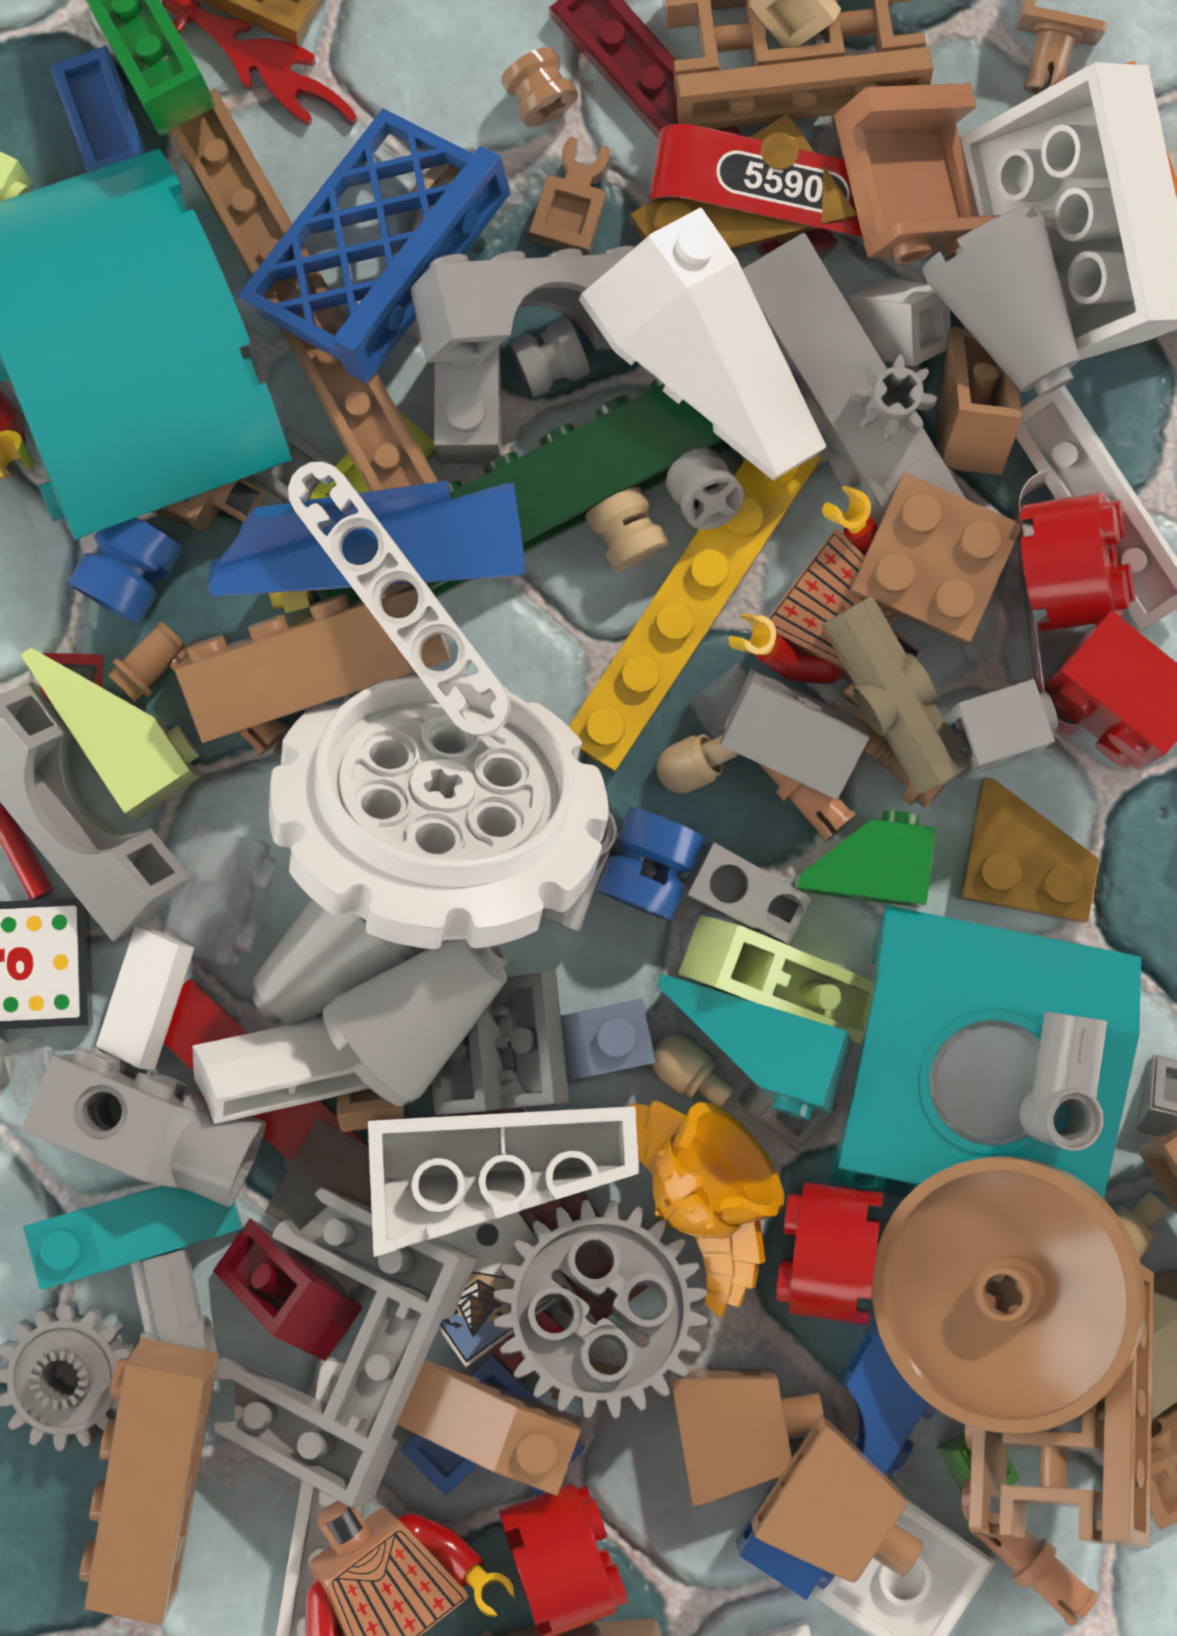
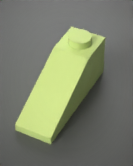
M32 648L20 654L125 814L139 819L200 778V775L191 763V761L199 757V754L179 725L169 730L167 725Z
M704 915L699 916L678 975L729 995L846 1030L854 1043L862 1045L872 997L873 980L738 924Z

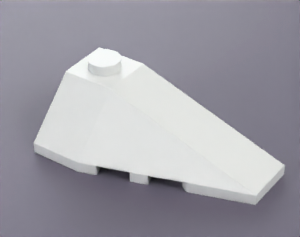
M702 208L650 234L579 297L578 300L616 354L631 366L637 361L665 384L663 392L678 404L683 399L713 423V432L773 481L820 454L827 447L737 258Z

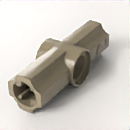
M873 596L864 599L821 625L837 657L843 663L855 684L852 687V692L861 713L879 736L886 737L917 793H924L943 784L970 765L965 757V753L959 747L952 731L936 707L939 698L931 678L912 654L905 653Z

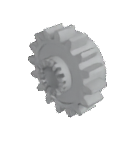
M70 1301L62 1305L59 1317L57 1318L55 1311L48 1305L35 1311L37 1326L24 1319L12 1327L20 1342L7 1341L0 1345V1355L9 1360L7 1366L0 1368V1382L7 1383L8 1390L0 1396V1407L13 1405L17 1411L8 1424L11 1430L22 1426L26 1422L33 1427L30 1433V1444L36 1446L48 1434H53L56 1451H63L71 1444L73 1436L76 1434L78 1441L85 1447L97 1440L96 1425L105 1431L108 1421L110 1419L116 1420V1413L113 1409H118L119 1400L110 1398L112 1376L120 1358L128 1359L136 1345L123 1346L118 1336L124 1325L121 1322H117L108 1327L101 1322L102 1308L95 1307L85 1316L79 1315L77 1302ZM58 1360H66L69 1364L72 1363L75 1370H78L77 1376L80 1380L76 1390L66 1389L57 1381L55 1366Z

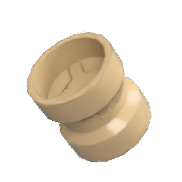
M633 487L621 491L603 500L585 515L593 533L603 537L607 545L605 556L614 573L629 570L648 561L669 545L662 527L653 524L647 514L649 503L641 487Z

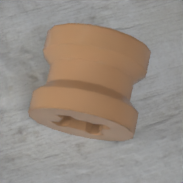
M542 47L521 56L504 71L501 77V83L507 94L517 97L520 103L519 115L528 127L540 126L554 120L566 112L578 98V91L573 82L563 78L559 72L560 59L551 47Z

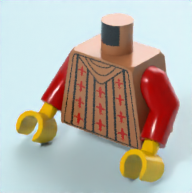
M842 486L843 492L848 495L850 501L849 508L844 514H842L837 506L825 502L822 508L824 517L844 527V534L836 528L769 617L749 613L741 614L740 617L747 620L752 626L753 633L749 641L735 636H730L729 645L732 649L755 654L759 661L787 681L832 684L840 678L847 681L851 680L850 675L837 657L831 642L825 636L826 634L821 627L822 624L863 601V599L850 594L849 591L878 529L874 520L869 516L871 502L868 496L862 491L849 486ZM879 607L891 627L899 615ZM892 629L905 653L916 657L920 649Z
M339 1500L324 1509L317 1518L318 1526L331 1545L314 1557L309 1564V1570L314 1583L306 1593L305 1636H421L469 1598L466 1591L462 1588L470 1585L475 1590V1601L480 1611L489 1617H497L498 1615L482 1600L483 1591L488 1585L493 1583L501 1584L515 1598L513 1584L509 1578L495 1572L487 1574L483 1570L485 1561L450 1527L415 1513L405 1514L396 1518L386 1508L376 1510L363 1520L356 1507H350Z

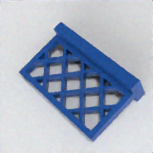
M382 108L238 293L237 298L240 305L342 361L346 373L367 384L416 320L410 291L413 284L430 268L432 261L452 254L465 255L511 194L501 156L482 146H479L473 154ZM389 134L409 143L411 155L376 163L374 153ZM450 164L461 170L452 183L426 189L423 175L424 169ZM415 172L418 191L383 199L380 180ZM372 183L375 202L340 210L338 199L347 188ZM422 208L424 219L415 231L390 236L387 216ZM374 219L379 220L382 239L347 247L344 233L345 226ZM335 229L338 249L304 257L302 246L310 235ZM380 256L386 257L387 268L378 279L354 284L351 263ZM342 266L345 287L310 295L307 274ZM298 276L301 297L279 303H274L263 297L274 282ZM348 303L350 316L335 336L316 326L314 311ZM304 314V315H305V319H303V318H301V317H299V316H297V315Z

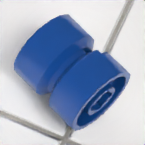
M136 517L97 531L94 535L99 546L97 552L83 554L67 584L110 611L140 625L157 596L152 586L155 579H167L184 548L161 531Z
M630 807L617 837V842L623 849L621 855L609 857L596 891L637 910L671 922L685 890L679 877L682 873L693 871L706 838L662 816ZM643 860L659 866L652 879L640 875Z

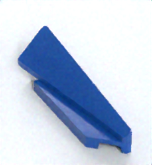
M448 481L358 493L424 582L511 577L526 573L514 482L501 484L455 499H451ZM331 497L307 500L305 502L307 507L317 503L335 522L330 526L323 527V532L326 536L329 535L333 527L340 520L358 513L357 507L352 505L349 512L345 515ZM291 503L254 508L242 523L239 535L220 559L216 558L211 564L208 583L210 595L214 597L352 587L295 512ZM365 528L351 531L345 537L342 544V552L346 561L354 565H364L370 562L376 556L378 550V539L375 533ZM396 581L390 585L409 583L406 581Z

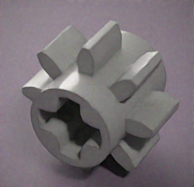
M898 355L892 367L884 372L874 362L869 364L865 373L873 387H858L852 395V400L857 403H866L867 413L860 426L865 428L874 423L884 429L885 441L889 442L897 429L903 425L910 432L917 434L923 427V421L915 410L932 409L937 401L936 396L923 393L922 383L929 373L928 369L925 368L915 373L905 368L903 355ZM901 390L905 394L906 400L903 405L897 402L888 407L882 401L886 392L894 394Z

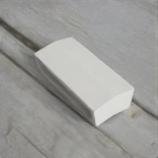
M323 1018L192 1046L194 1080L204 1096L214 1124L370 1089L352 1070L361 1060L349 1044L340 1051L337 1050L329 1036Z

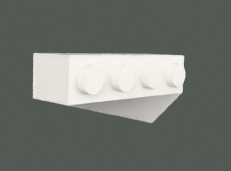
M635 1106L368 1121L374 1257L403 1247L639 1174Z

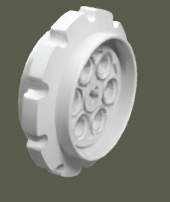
M410 673L345 695L344 704L332 705L324 702L312 706L295 722L283 739L281 766H276L272 770L269 795L270 828L276 845L291 848L289 867L291 876L315 902L332 915L341 916L346 912L352 911L366 920L365 929L368 934L402 945L438 949L441 947L442 940L465 939L472 948L490 947L522 938L537 931L543 908L565 912L587 888L597 868L602 849L600 842L603 839L608 821L607 792L601 773L596 766L583 764L578 761L582 741L560 718L539 703L531 702L528 704L516 695L508 692V689L503 686L510 698L511 712L506 724L499 731L489 736H475L462 731L451 720L418 674L412 675ZM461 675L460 678L441 685V689L446 696L449 695L454 686H457L467 698L470 706L463 712L467 721L477 716L486 723L495 716L490 709L492 702L497 699L495 693L491 691L485 695L480 694L468 681L467 675Z

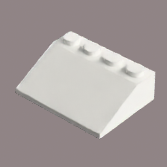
M1094 62L960 136L979 216H1001L1021 207L1024 208L1027 214L1032 205L1038 206L1044 218L1080 360L1144 342L1177 329V199L1148 65Z

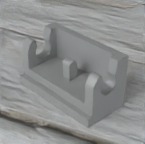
M750 669L723 728L726 730L720 740V745L838 800L870 736L866 722L754 669Z

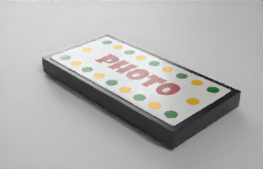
M78 898L0 901V1029L93 1025L90 913Z

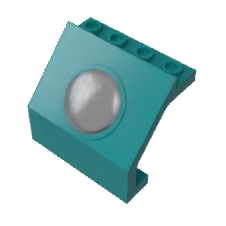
M886 905L873 943L871 963L876 964L874 984L847 1116L831 1159L829 1181L848 1184L852 1188L859 1190L883 1191L908 1196L926 1179L956 1164L985 1157L1016 1156L1038 1160L1067 1171L1087 1184L1104 1199L1140 1036L1141 957ZM1045 1011L1107 1021L1096 1100L1103 1111L1104 1125L1100 1136L1093 1145L1083 1150L1069 1151L1034 1140L1025 1132L1020 1121V1107L1023 1099L1034 1088ZM1066 1101L1056 1108L1053 1116L1054 1127L1057 1132L1064 1128L1069 1118V1108Z

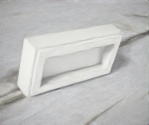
M140 926L134 927L96 1048L139 1069L155 1070L194 947L154 929Z

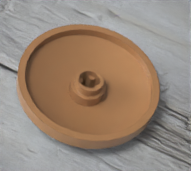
M1016 1156L985 1157L956 1164L926 1179L900 1203L888 1221L877 1246L872 1302L877 1328L884 1347L894 1366L913 1390L931 1406L958 1422L981 1430L1007 1434L1034 1433L1063 1425L1081 1416L1100 1402L1116 1386L1133 1360L1140 1342L1146 1308L1144 1278L1137 1251L1126 1228L1109 1204L1096 1191L1067 1171L1038 1160Z

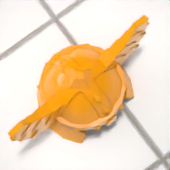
M653 1101L651 1105L631 1103L628 1107L635 1106L638 1161L643 1163L653 1175L652 1189L655 1200L654 1205L656 1207L654 1214L655 1222L658 1223L663 1220L666 1222L665 1227L675 1228L679 1232L694 1236L702 1253L706 1271L707 1296L705 1297L704 1304L716 1315L723 1317L728 1304L737 1308L740 1307L748 1288L756 1287L759 1264L765 1262L760 1220L774 1217L784 1208V1190L778 1172L765 1149L753 1134L731 1113L713 1103L697 1102L689 1109L686 1115L659 1101Z

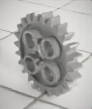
M610 1200L604 1217H595L589 1201H583L580 1210V1220L572 1221L562 1207L557 1208L555 1212L557 1229L550 1231L544 1224L535 1221L532 1225L534 1236L538 1241L535 1247L516 1240L513 1245L515 1252L523 1260L522 1265L502 1264L500 1268V1273L514 1283L513 1289L494 1291L493 1300L511 1307L510 1313L494 1319V1328L513 1330L514 1335L512 1339L500 1348V1352L502 1355L521 1353L524 1358L514 1372L513 1376L516 1380L524 1378L533 1372L540 1378L533 1393L534 1398L542 1397L551 1388L559 1391L557 1411L560 1413L568 1407L573 1398L581 1400L583 1418L589 1420L595 1411L597 1402L605 1401L611 1419H617L620 1415L621 1399L628 1397L634 1408L641 1412L646 1409L644 1389L649 1387L657 1395L665 1398L670 1394L663 1374L667 1371L680 1378L686 1377L689 1371L677 1357L680 1352L697 1354L701 1350L702 1346L687 1335L688 1329L704 1327L708 1321V1318L690 1311L691 1304L697 1303L707 1296L705 1289L687 1287L686 1280L700 1268L699 1264H678L675 1258L682 1251L686 1242L681 1239L665 1246L660 1241L665 1230V1221H659L648 1231L641 1228L643 1208L637 1207L627 1221L618 1219V1207L615 1200ZM586 1246H598L604 1249L611 1260V1271L600 1279H589L583 1276L577 1270L575 1264L576 1253ZM554 1271H561L578 1288L594 1300L601 1298L604 1293L609 1295L614 1300L610 1308L611 1313L629 1327L638 1330L648 1338V1346L645 1348L637 1346L608 1319L603 1318L596 1325L590 1323L586 1319L590 1309L588 1304L572 1292L552 1280V1273ZM641 1285L655 1288L661 1294L664 1302L661 1316L653 1320H643L636 1317L628 1304V1295L633 1288ZM558 1298L564 1301L570 1307L572 1313L571 1326L560 1333H548L542 1330L537 1324L535 1309L543 1300ZM602 1338L612 1339L622 1347L625 1361L618 1373L603 1375L591 1366L588 1351L593 1342Z

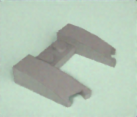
M321 1188L315 1195L327 1207L301 1230L292 1221L284 1220L275 1228L272 1238L376 1290V1294L329 1402L325 1404L295 1388L228 1358H218L215 1380L234 1381V1421L214 1423V1432L342 1503L355 1507L371 1503L375 1497L398 1444V1440L392 1438L398 1420L442 1319H452L478 1258L438 1238L422 1241L374 1257L372 1208L329 1189Z

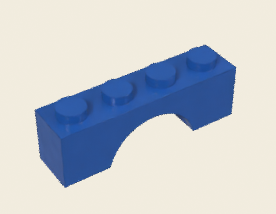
M873 1321L841 1372L840 1377L851 1392L857 1407L859 1429L855 1446L884 1475L887 1472L895 1476L903 1467L912 1451L913 1442L908 1437L921 1416L927 1420L931 1419L937 1412V1409L919 1396L904 1380L889 1357L880 1337L877 1324ZM770 1486L736 1540L740 1557L807 1600L816 1585L822 1589L826 1588L835 1575L775 1548L754 1536L751 1520L774 1487Z

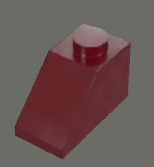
M250 1218L218 1262L213 1272L273 1337L326 1361L361 1312L363 1306L330 1273L298 1250L272 1238L273 1232Z

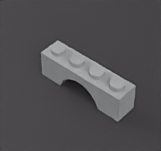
M621 246L610 249L601 255L582 256V252L579 249H564L544 258H526L525 253L512 251L496 255L490 260L468 261V257L463 254L447 255L432 261L430 268L410 288L426 362L482 359L487 357L511 335L516 310L526 306H540L558 311L574 321L584 331L596 350L612 349L578 299L587 288L635 247Z
M31 682L0 695V802L109 938L115 941L133 931L135 926H141L154 919L191 877L152 829L136 833L119 831L103 823L87 808L75 788L70 773L68 749L71 731L37 686Z

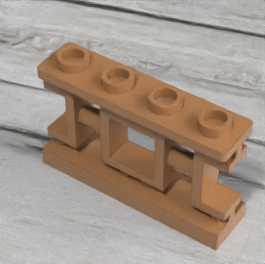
M662 0L667 29L698 26L702 55L701 58L674 60L675 93L677 94L678 124H691L717 129L770 123L787 113L792 120L832 116L865 87L931 85L933 63L930 47H926L925 32L893 36L888 4L910 2L912 0H868L869 9L840 12L835 22L823 29L825 44L768 50L763 22L749 7L751 0ZM745 6L747 23L714 26L712 10ZM874 35L876 53L845 56L843 38ZM751 49L753 67L719 70L718 52Z
M1141 1264L1145 1285L1146 1308L1144 1326L1133 1360L1116 1386L1100 1402L1082 1414V1433L1038 1431L1034 1433L1007 1434L981 1430L965 1424V1441L968 1449L972 1451L971 1478L965 1480L962 1489V1509L965 1518L969 1520L970 1532L987 1537L1026 1539L1027 1504L1080 1507L1079 1540L1091 1544L1106 1543L1122 1547L1150 1548L1154 1272ZM1008 1446L1020 1449L1041 1450L1040 1487L1006 1485ZM1068 1451L1104 1453L1103 1493L1095 1490L1067 1489Z

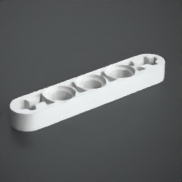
M310 462L300 467L292 476L288 486L289 501L293 509L451 720L462 731L475 736H489L499 731L506 724L511 712L510 698L505 688L348 479L336 467L325 462ZM316 478L324 485L335 481L336 486L330 491V496L345 515L349 512L352 505H355L358 509L357 514L340 520L328 536L323 532V527L330 526L335 522L317 503L309 507L305 504L312 496L308 484ZM365 528L371 530L378 539L376 556L364 565H354L347 562L342 552V544L345 537L355 529ZM396 581L411 583L418 592L416 609L404 618L391 617L385 613L382 607L384 590ZM435 634L451 636L455 639L458 646L456 662L445 671L430 670L422 660L421 650L423 644L429 637ZM472 662L479 672L466 677L480 694L485 695L493 691L497 697L490 705V709L495 716L486 723L477 716L468 721L465 719L463 712L470 705L457 686H454L448 696L441 689V685L460 678Z

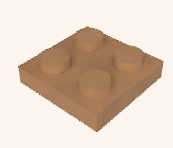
M904 472L899 479L849 593L863 600L873 596L879 607L959 643L968 645L974 636L1023 524Z

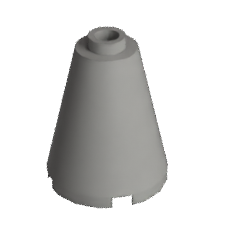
M1032 205L1027 214L1024 208L1021 207L984 223L957 239L960 247L957 249L955 257L946 262L940 251L922 267V273L929 286L1021 392L1034 388L1038 396L1042 397L1074 379L1070 368L1076 365L1080 358L1044 218L1037 205Z
M311 898L254 976L253 984L256 992L253 994V1000L259 1011L273 1023L277 1024L280 1021L288 1025L301 1023L323 1012V1009L336 996L427 949L402 945L370 935L365 929L366 920L354 912H346L341 916H335Z
M465 939L445 940L441 942L440 948L427 949L336 996L323 1009L324 1024L338 1051L349 1044L361 1061L352 1070L366 1085L380 1097L395 1106H404L408 1101L411 1104L414 1100L421 1097L506 983L507 976L503 967L508 963L507 957L499 945L472 948Z

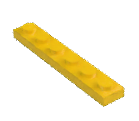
M816 455L774 481L750 461L744 460L734 476L743 487L744 500L742 507L736 516L726 524L716 529L698 530L569 725V728L582 741L581 752L613 773L617 772L819 465L822 457Z

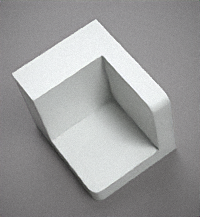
M887 278L850 295L851 310L882 361L894 363L898 355H903L905 365L915 366L946 351L948 334L951 327L950 309L928 283Z

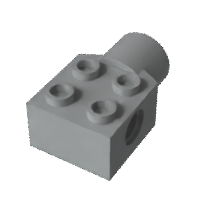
M92 1047L91 1051L77 1048L75 1054L52 1055L21 1128L22 1131L141 1181L185 1189L227 1207L233 1204L248 1177L265 1133V1121L248 1116L214 1124L204 1096L195 1092H191L188 1097L185 1096L184 1092L187 1088L185 1083L151 1071L150 1075L143 1073L134 1075L125 1071L127 1062L96 1047ZM113 1095L117 1097L122 1108L121 1119L118 1123L112 1119L109 1113V1102Z

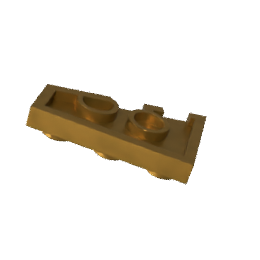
M788 113L749 137L763 140L761 146L762 158L769 167L776 170H786L792 167L797 161L799 149L814 152ZM824 167L821 224L857 217V213ZM671 196L653 199L631 213L630 220L636 232L644 240L650 234L702 208L734 255L738 254V251L743 248L774 240L782 243L794 239L801 233L820 229L687 198Z

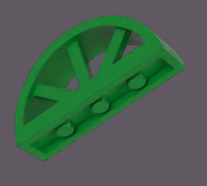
M85 0L160 137L216 107L199 68L160 0Z

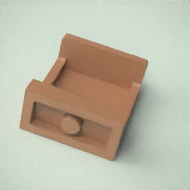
M971 83L865 87L834 114L868 259L894 257L896 264H908L920 261L931 254H937L941 251V253H946L947 259L950 260L957 255L956 251L960 247L957 239L1000 216L978 215L956 123L977 107Z

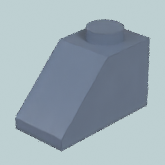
M642 998L561 1015L567 1081L656 1063Z

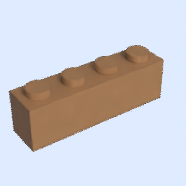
M411 583L389 585L382 595V607L385 613L394 618H404L410 615L416 609L418 603V592ZM341 594L311 605L309 607L312 613L311 617L288 624L285 615H279L249 626L248 630L251 636L249 638L227 645L224 636L221 635L191 645L186 648L189 658L183 659L174 671L201 742L205 743L369 688L380 682L413 673L415 670L364 602L358 600L349 603L347 595ZM435 634L425 641L421 650V656L427 668L450 660L451 648L446 634Z
M142 1337L128 1359L120 1358L118 1360L110 1386V1398L119 1400L116 1420L110 1419L108 1421L99 1453L100 1460L109 1461L106 1481L100 1480L98 1482L89 1513L90 1521L99 1522L96 1541L90 1540L88 1542L79 1573L80 1581L89 1582L84 1609L162 1626L178 1593L219 1353Z

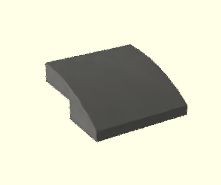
M556 972L507 977L506 983L431 1082L434 1115L569 1102Z

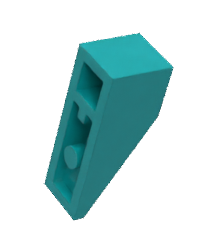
M665 974L660 975L657 984L659 989L768 1097L774 1098L772 1106L774 1110L807 1121L810 1120L812 1111L830 1116L854 1043L846 1030Z
M160 1185L25 1225L23 1229L39 1290H43L243 1229L236 1200L230 1207H227L185 1189Z

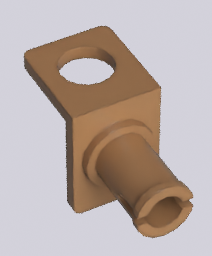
M1021 0L1015 29L1030 32L1037 36L1028 80L1025 82L1024 90L1033 95L1038 94L1040 88L1043 89L1047 70L1050 74L1046 89L1064 80L1067 77L1074 44L1082 43L1096 46L1106 32L1107 22L1035 6L1036 0Z

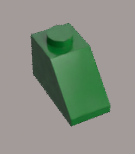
M883 810L881 820L871 819L797 876L794 879L793 887L809 894L918 908L927 905L936 827L919 825L921 816L919 814Z

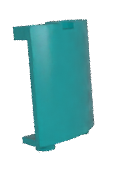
M159 148L0 202V383L7 380L10 381L48 475L49 482L40 484L38 487L52 522L65 518L74 540L292 460L266 382L259 383L251 358L243 359L239 349L251 344V341L226 279L194 209L186 210L182 197L181 183Z

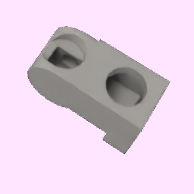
M716 843L704 844L693 871L689 873L683 885L685 890L682 895L736 923L747 925L786 945L790 944L812 900L808 895Z

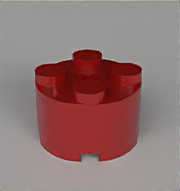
M1096 492L1023 505L1021 521L1033 519L1034 535L1021 537L1022 559L1028 596L1032 611L1045 609L1047 613L1037 623L1039 630L1046 632L1097 624L1111 610L1122 618L1123 610L1129 609V602L1136 600L1131 564L1120 565L1117 545L1120 543V539L1126 538V523L1121 500L1108 502L1104 492Z
M805 1182L802 1194L792 1193V1195H788L784 1234L794 1235L796 1240L793 1259L784 1258V1261L780 1262L776 1301L789 1303V1314L869 1325L870 1309L858 1308L859 1298L871 1300L881 1220L868 1218L869 1205L882 1207V1192Z
M570 1483L560 1488L558 1496L545 1492L498 1509L518 1577L533 1614L532 1619L538 1636L560 1635L616 1614L617 1606L628 1603L618 1568L615 1563H612L607 1548L598 1550L596 1542L607 1538V1533L594 1498L591 1499L587 1486L576 1489L575 1485Z

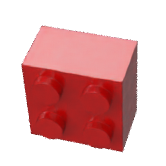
M1111 610L1101 621L1094 624L1082 635L1044 681V692L1049 694L1058 719L1071 725H1078L1080 723L1098 738L1095 746L1106 758L1120 767L1125 768L1130 764L1135 769H1138L1165 756L1177 742V662Z

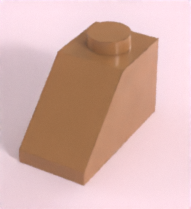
M951 326L945 352L936 419L938 453L948 469L1002 475L1023 419L1019 389L967 328Z

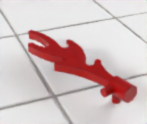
M162 0L163 7L176 15L172 23L179 34L187 23L194 22L220 46L235 67L245 89L252 88L251 72L257 70L275 99L303 124L311 125L312 118L296 99L301 93L314 96L330 104L350 124L357 122L355 112L338 94L317 80L291 70L294 64L314 66L316 59L313 53L293 43L279 39L253 38L238 41L236 40L238 34L251 30L249 23L240 19H230L209 13L201 9V3L198 0Z

